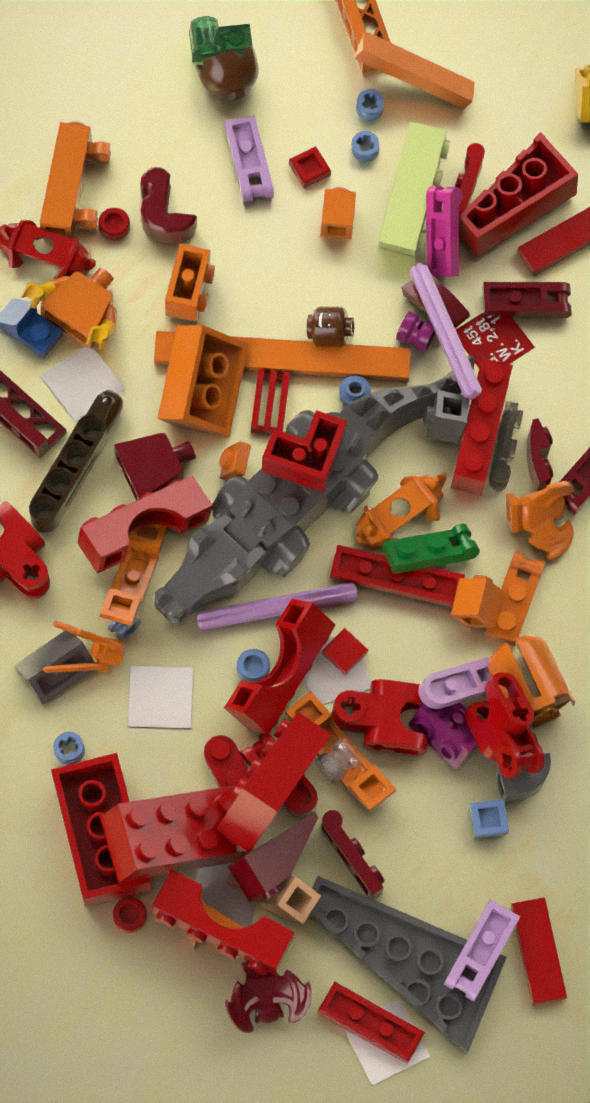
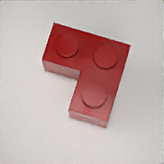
M316 410L305 439L273 428L262 456V472L324 493L346 436L347 420Z

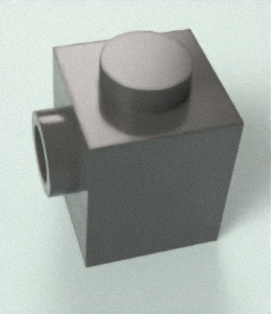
M438 390L432 406L427 405L424 412L423 424L428 425L427 438L458 444L467 424L469 399L460 394Z

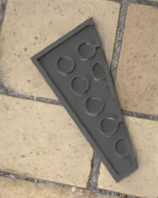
M317 876L312 889L320 894L321 897L310 915L465 1053H468L507 957L499 955L473 1002L465 997L466 993L456 987L452 990L444 985L468 940ZM465 966L461 975L474 981L477 973Z

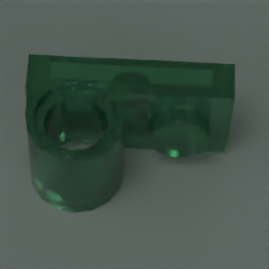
M211 16L198 17L190 22L189 41L192 63L202 62L234 49L236 54L239 55L245 53L243 47L253 46L250 24L219 27L218 20Z

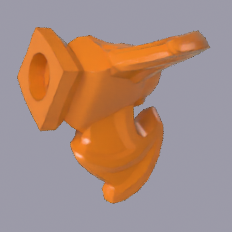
M567 481L556 482L547 485L543 490L532 494H525L520 498L513 493H506V518L511 533L520 532L522 528L531 532L528 538L529 542L536 548L548 552L546 557L549 560L563 555L568 550L573 539V526L570 520H567L560 527H557L554 523V520H560L564 517L563 513L566 505L563 496L569 495L574 491L573 485Z

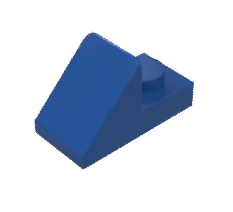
M12 298L0 312V329L44 359L62 338L63 330L38 314L37 307H30L31 301Z

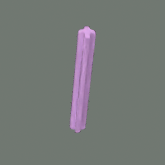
M418 263L410 269V275L463 396L469 400L475 399L482 392L480 384L428 266Z
M350 582L199 611L196 618L199 629L207 630L281 616L291 599L312 602L318 608L354 602L357 600L358 593L355 583Z

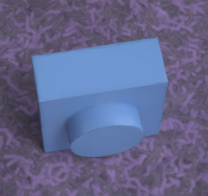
M504 799L470 803L469 808L475 839L507 835L509 833Z

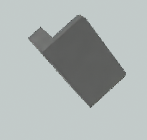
M63 631L15 664L14 667L27 681L36 698L44 704L92 671L45 673L43 671L44 667L95 662L84 643L76 635Z

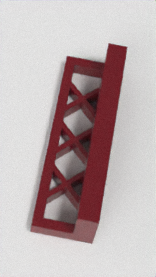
M0 370V383L7 387L8 397H0V423L40 459L67 433V429ZM12 404H26L30 408V418L21 416L12 407ZM34 412L41 418H34ZM48 424L55 432L47 439L35 428V425Z

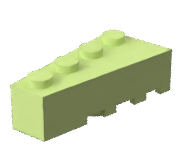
M410 121L379 238V248L414 257L417 248H424L427 232L422 229L426 218V192L430 186H440L443 171L439 170L441 159H447L451 141L446 140L447 130Z

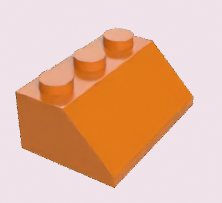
M204 325L177 326L157 419L181 428L230 436L249 344Z

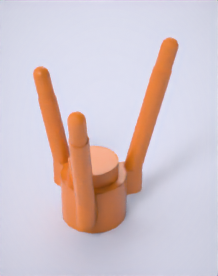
M59 621L53 622V626L92 641L91 657L95 658L97 663L46 666L43 668L45 673L89 670L108 672L110 665L119 666L125 652L123 641L101 637Z

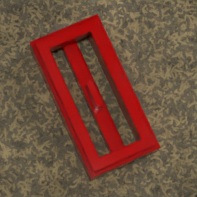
M258 369L251 432L271 435L273 428L283 431L290 373L277 374V371L267 373L263 369ZM270 381L264 426H260L258 421L263 382ZM276 382H281L282 390L276 428L271 427Z

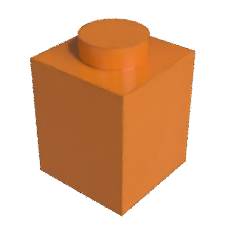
M342 187L325 189L320 236L343 239L352 238L356 192Z
M475 575L473 578H460L451 615L468 628H495L504 591L492 583L493 580L487 576Z

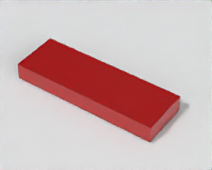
M590 207L518 247L517 253L533 276L590 245Z
M545 897L512 903V912L520 916L515 928L532 1006L565 1000L567 994Z
M335 981L317 1012L319 1015L406 1064L409 1063L425 1033Z

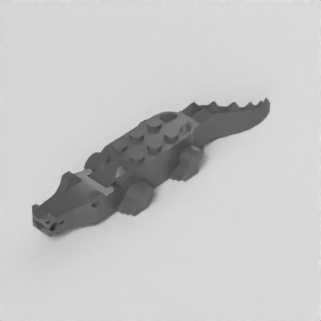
M469 355L468 359L474 370L475 359L474 356ZM453 371L428 385L377 390L355 400L340 413H326L347 420V430L324 493L264 473L262 468L250 480L237 475L229 479L220 489L212 503L213 517L216 520L206 527L198 529L191 536L188 551L181 567L164 587L159 588L155 592L156 609L168 621L179 625L206 603L237 594L262 567L267 572L272 571L275 575L280 573L285 577L302 561L311 545L305 531L325 511L332 506L335 510L339 508L344 512L347 509L352 513L370 495V490L378 481L379 476L377 470L366 460L371 452L398 428L423 418L426 406H432L438 390L455 394L462 392ZM310 410L301 411L287 425L286 433L305 439L315 413Z

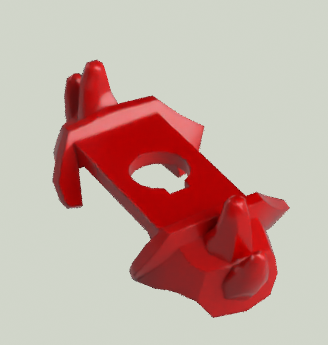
M27 219L20 220L19 223L0 226V249L9 258V268H19L23 265L24 262L18 254L59 268L60 270L54 275V280L63 276H71L74 272H80L86 276L96 266V260L92 259L91 252L79 242L77 236H73L71 239L39 228L32 220ZM49 238L54 244L53 249L46 254L39 253L35 249V245H33L34 240Z

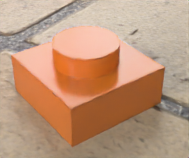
M239 441L222 452L219 460V465L222 467L220 479L228 481L236 475L241 477L245 475L251 449L250 444Z

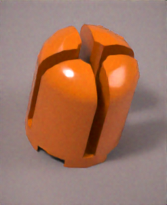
M524 635L515 638V641L540 695L539 697L533 698L507 642L499 646L490 656L488 670L491 677L498 672L514 675L533 709L534 720L532 725L536 728L560 717L559 709L570 701L574 706L576 701L568 688L548 643L542 637ZM499 685L505 698H508L509 693L507 689Z

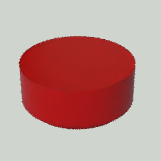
M113 207L101 213L98 223L99 231L103 237L108 240L117 241L127 236L130 231V218L124 210Z
M126 897L118 901L113 909V921L116 927L125 933H135L142 929L147 921L145 905L134 897Z

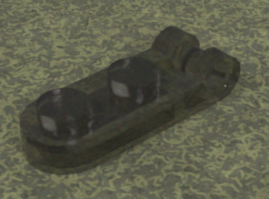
M507 400L503 410L489 477V486L495 491H503L508 485L511 468L506 464L507 458L514 459L517 440L512 439L513 429H520L523 410H518L519 403Z

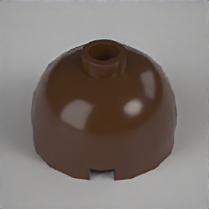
M253 46L243 47L245 53L237 55L234 49L202 61L203 65H196L199 78L210 94L217 97L228 96L229 101L247 96L246 89L255 84L259 74L258 59Z

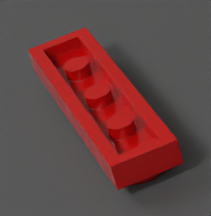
M337 545L330 573V579L345 583L353 582L358 586L448 607H453L459 579L465 578V574L436 567L393 574L384 555Z

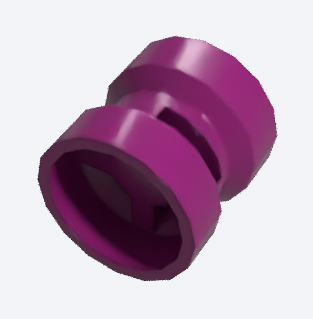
M409 311L400 325L396 340L402 343L410 342L414 344L415 349L425 353L436 332L431 321L424 322L419 319L417 314Z

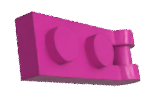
M430 186L426 192L427 266L430 273L434 276H459V204L462 201V191L458 187H447L444 190L442 186Z

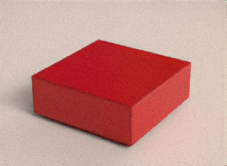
M316 146L289 159V165L303 188L331 176V169Z
M344 628L322 650L321 654L346 676L368 653V649Z

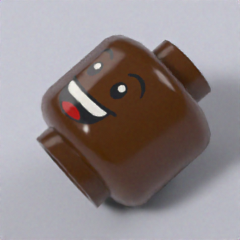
M318 306L313 311V314H309L307 317V337L312 339L316 346L343 347L347 343L348 336H354V318L348 317L347 310L342 306Z

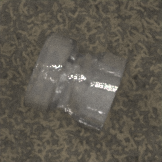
M342 738L333 744V752L322 753L315 759L319 770L334 785H338L344 780L347 769L355 770L362 764L357 752Z

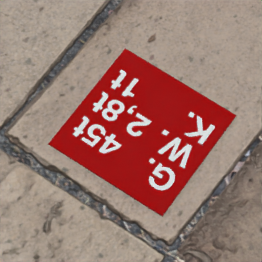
M483 313L456 329L463 348L469 355L474 356V362L478 368L482 358L510 364L535 348L512 316H483Z

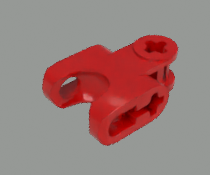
M4 501L0 504V524L4 528V532L0 537V583L7 578L25 597L31 599L40 598L48 592L50 578L46 564L36 553L45 547L46 544L27 520L9 502Z
M498 672L486 683L485 691L488 701L474 702L465 711L466 723L482 754L490 760L497 761L501 773L506 778H515L524 770L531 774L539 773L544 767L545 758L543 749L530 728V724L534 720L533 709L514 675ZM499 685L507 689L509 693L508 698H505ZM477 713L483 715L486 720L479 718Z
M376 679L371 682L370 693L346 690L336 697L331 712L332 720L342 731L365 734L364 748L376 752L419 757L427 752L428 742L426 736L423 733L407 729L403 725L400 716L404 711L419 709L424 704L418 693L420 684ZM345 707H352L353 715H346Z

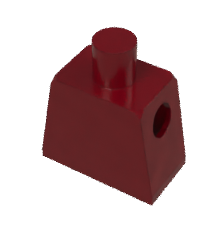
M165 433L154 434L114 445L115 457L136 501L147 492L152 491L155 493L164 489L175 479L183 480L184 472L181 465L196 459L194 449L189 441L172 447Z

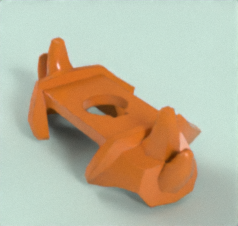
M440 473L434 477L429 475L405 476L400 482L401 488L374 508L370 505L364 506V512L356 524V542L363 544L369 549L381 547L384 541L397 539L393 534L426 509H428L424 515L426 520H440L438 504L443 498L441 489L447 479L446 473ZM397 499L407 501L410 506L409 513L405 516L396 515L393 517L390 513L392 503Z

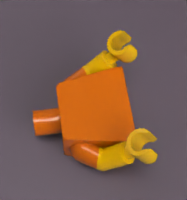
M98 268L91 279L80 272H74L71 276H63L41 285L28 283L20 296L22 299L24 297L33 299L30 303L32 308H36L39 302H42L41 316L90 349L95 342H98L100 344L99 350L103 351L106 341L116 331L117 309L113 305L112 293L106 290L114 278L102 268Z

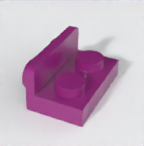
M461 703L441 709H433L423 704L410 720L409 726L415 732L423 733L427 738L428 744L454 769H457L467 756L478 747L465 720L464 715L467 709Z

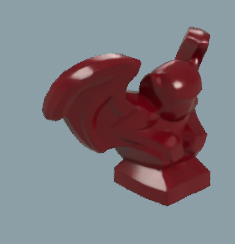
M248 961L241 963V972L246 976L245 984L243 985L237 981L232 992L231 1001H225L228 1016L238 1030L244 1033L253 1032L254 1027L250 1021V1013L256 1010V1024L259 1022L271 1023L279 1017L283 1018L284 1013L280 1004H285L289 1008V1023H296L305 1016L312 998L310 982L304 985L289 970H286L283 976H280L277 972L275 975L270 972L262 975L250 969Z

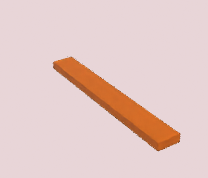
M156 331L154 365L169 366L176 332ZM231 336L249 344L243 371L258 372V369H263L269 373L277 371V373L283 374L288 372L298 375L341 378L356 375L370 380L409 381L411 348L345 344L343 347L316 346L314 342Z

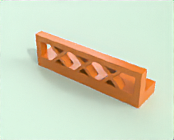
M336 0L355 55L363 32L366 31L363 19L376 24L377 29L373 35L377 37L380 35L381 39L391 43L376 0H367L368 3L364 9L358 8L355 0ZM357 60L361 73L377 70Z

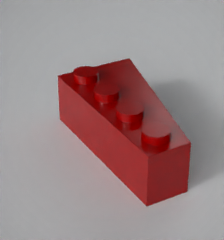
M540 132L533 139V143L516 156L515 162L496 177V181L488 190L485 189L459 215V238L476 258L577 195L579 174Z
M300 712L296 713L291 722L284 719L273 735L278 740L270 738L260 753L264 759L262 760L257 757L247 770L246 774L250 776V779L248 780L243 776L232 791V794L237 798L216 830L250 853L331 734Z

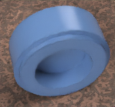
M249 649L239 656L237 672L243 681H259L269 674L270 661L263 651Z

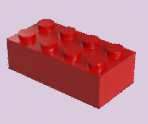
M113 753L51 769L85 908L151 891L149 877L118 883L100 817L115 805L130 802L118 754Z
M235 785L119 803L103 814L100 820L118 883L169 874L171 869L181 872L232 863L248 854L249 852L216 830L237 798L232 794Z

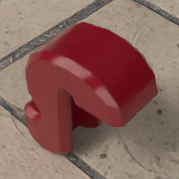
M161 167L149 168L143 173L140 181V194L142 199H144L140 209L143 230L153 240L166 244L185 242L195 234L197 216L183 213L169 214L171 175Z

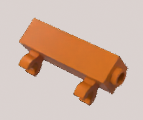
M76 121L69 123L60 122L40 218V228L70 239L74 235L75 226L85 230L96 231L98 218H96L97 210H80L79 204L88 159L102 164H109L111 156L110 143L103 141L92 142L91 126H85L83 123Z

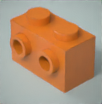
M179 243L165 298L166 316L197 322L199 311L205 312L208 301V294L204 293L206 283L212 284L215 273V265H211V250Z

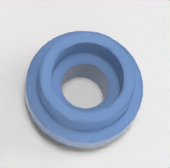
M356 375L345 378L339 387V396L346 405L371 393L368 381ZM356 386L361 389V392L353 394L349 389Z

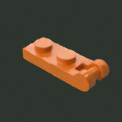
M514 552L501 588L504 593L496 627L486 628L485 636L504 643L507 642L512 646L516 645L515 638L519 637L546 561L540 559L533 561L525 558L521 552ZM519 569L531 573L529 581L516 577Z

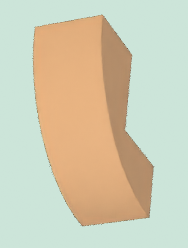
M230 873L225 883L245 896ZM290 876L279 884L282 889L279 893L264 901L262 896L253 900L256 904L276 915L295 923L304 924L321 895L296 876Z

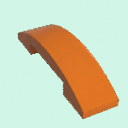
M157 524L145 525L129 535V548L126 560L120 564L112 588L108 590L99 617L132 626L149 588L168 527Z
M312 691L285 711L290 721L297 712H300L331 734L317 756L336 779L367 810L371 812L396 792V788L377 766H372L332 720L331 713Z

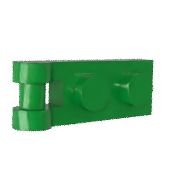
M464 523L457 524L450 530L384 541L382 549L393 574L474 559L480 553L477 543L470 539L471 531L469 527Z

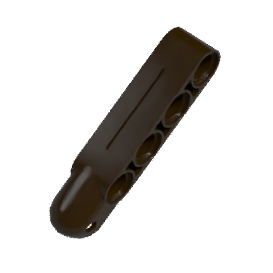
M106 390L97 395L87 414L82 416L30 502L29 513L31 523L36 530L43 533L51 532L61 522L104 449L107 436L121 414L124 402L118 393ZM89 429L100 431L99 435L95 437H88L84 434ZM74 455L85 458L79 464H73L68 461ZM58 482H65L69 485L63 491H57L52 488ZM42 509H49L53 512L47 518H40L36 515Z

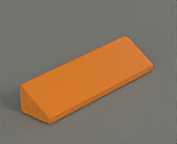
M363 32L354 59L462 109H465L472 102L474 81L371 33Z

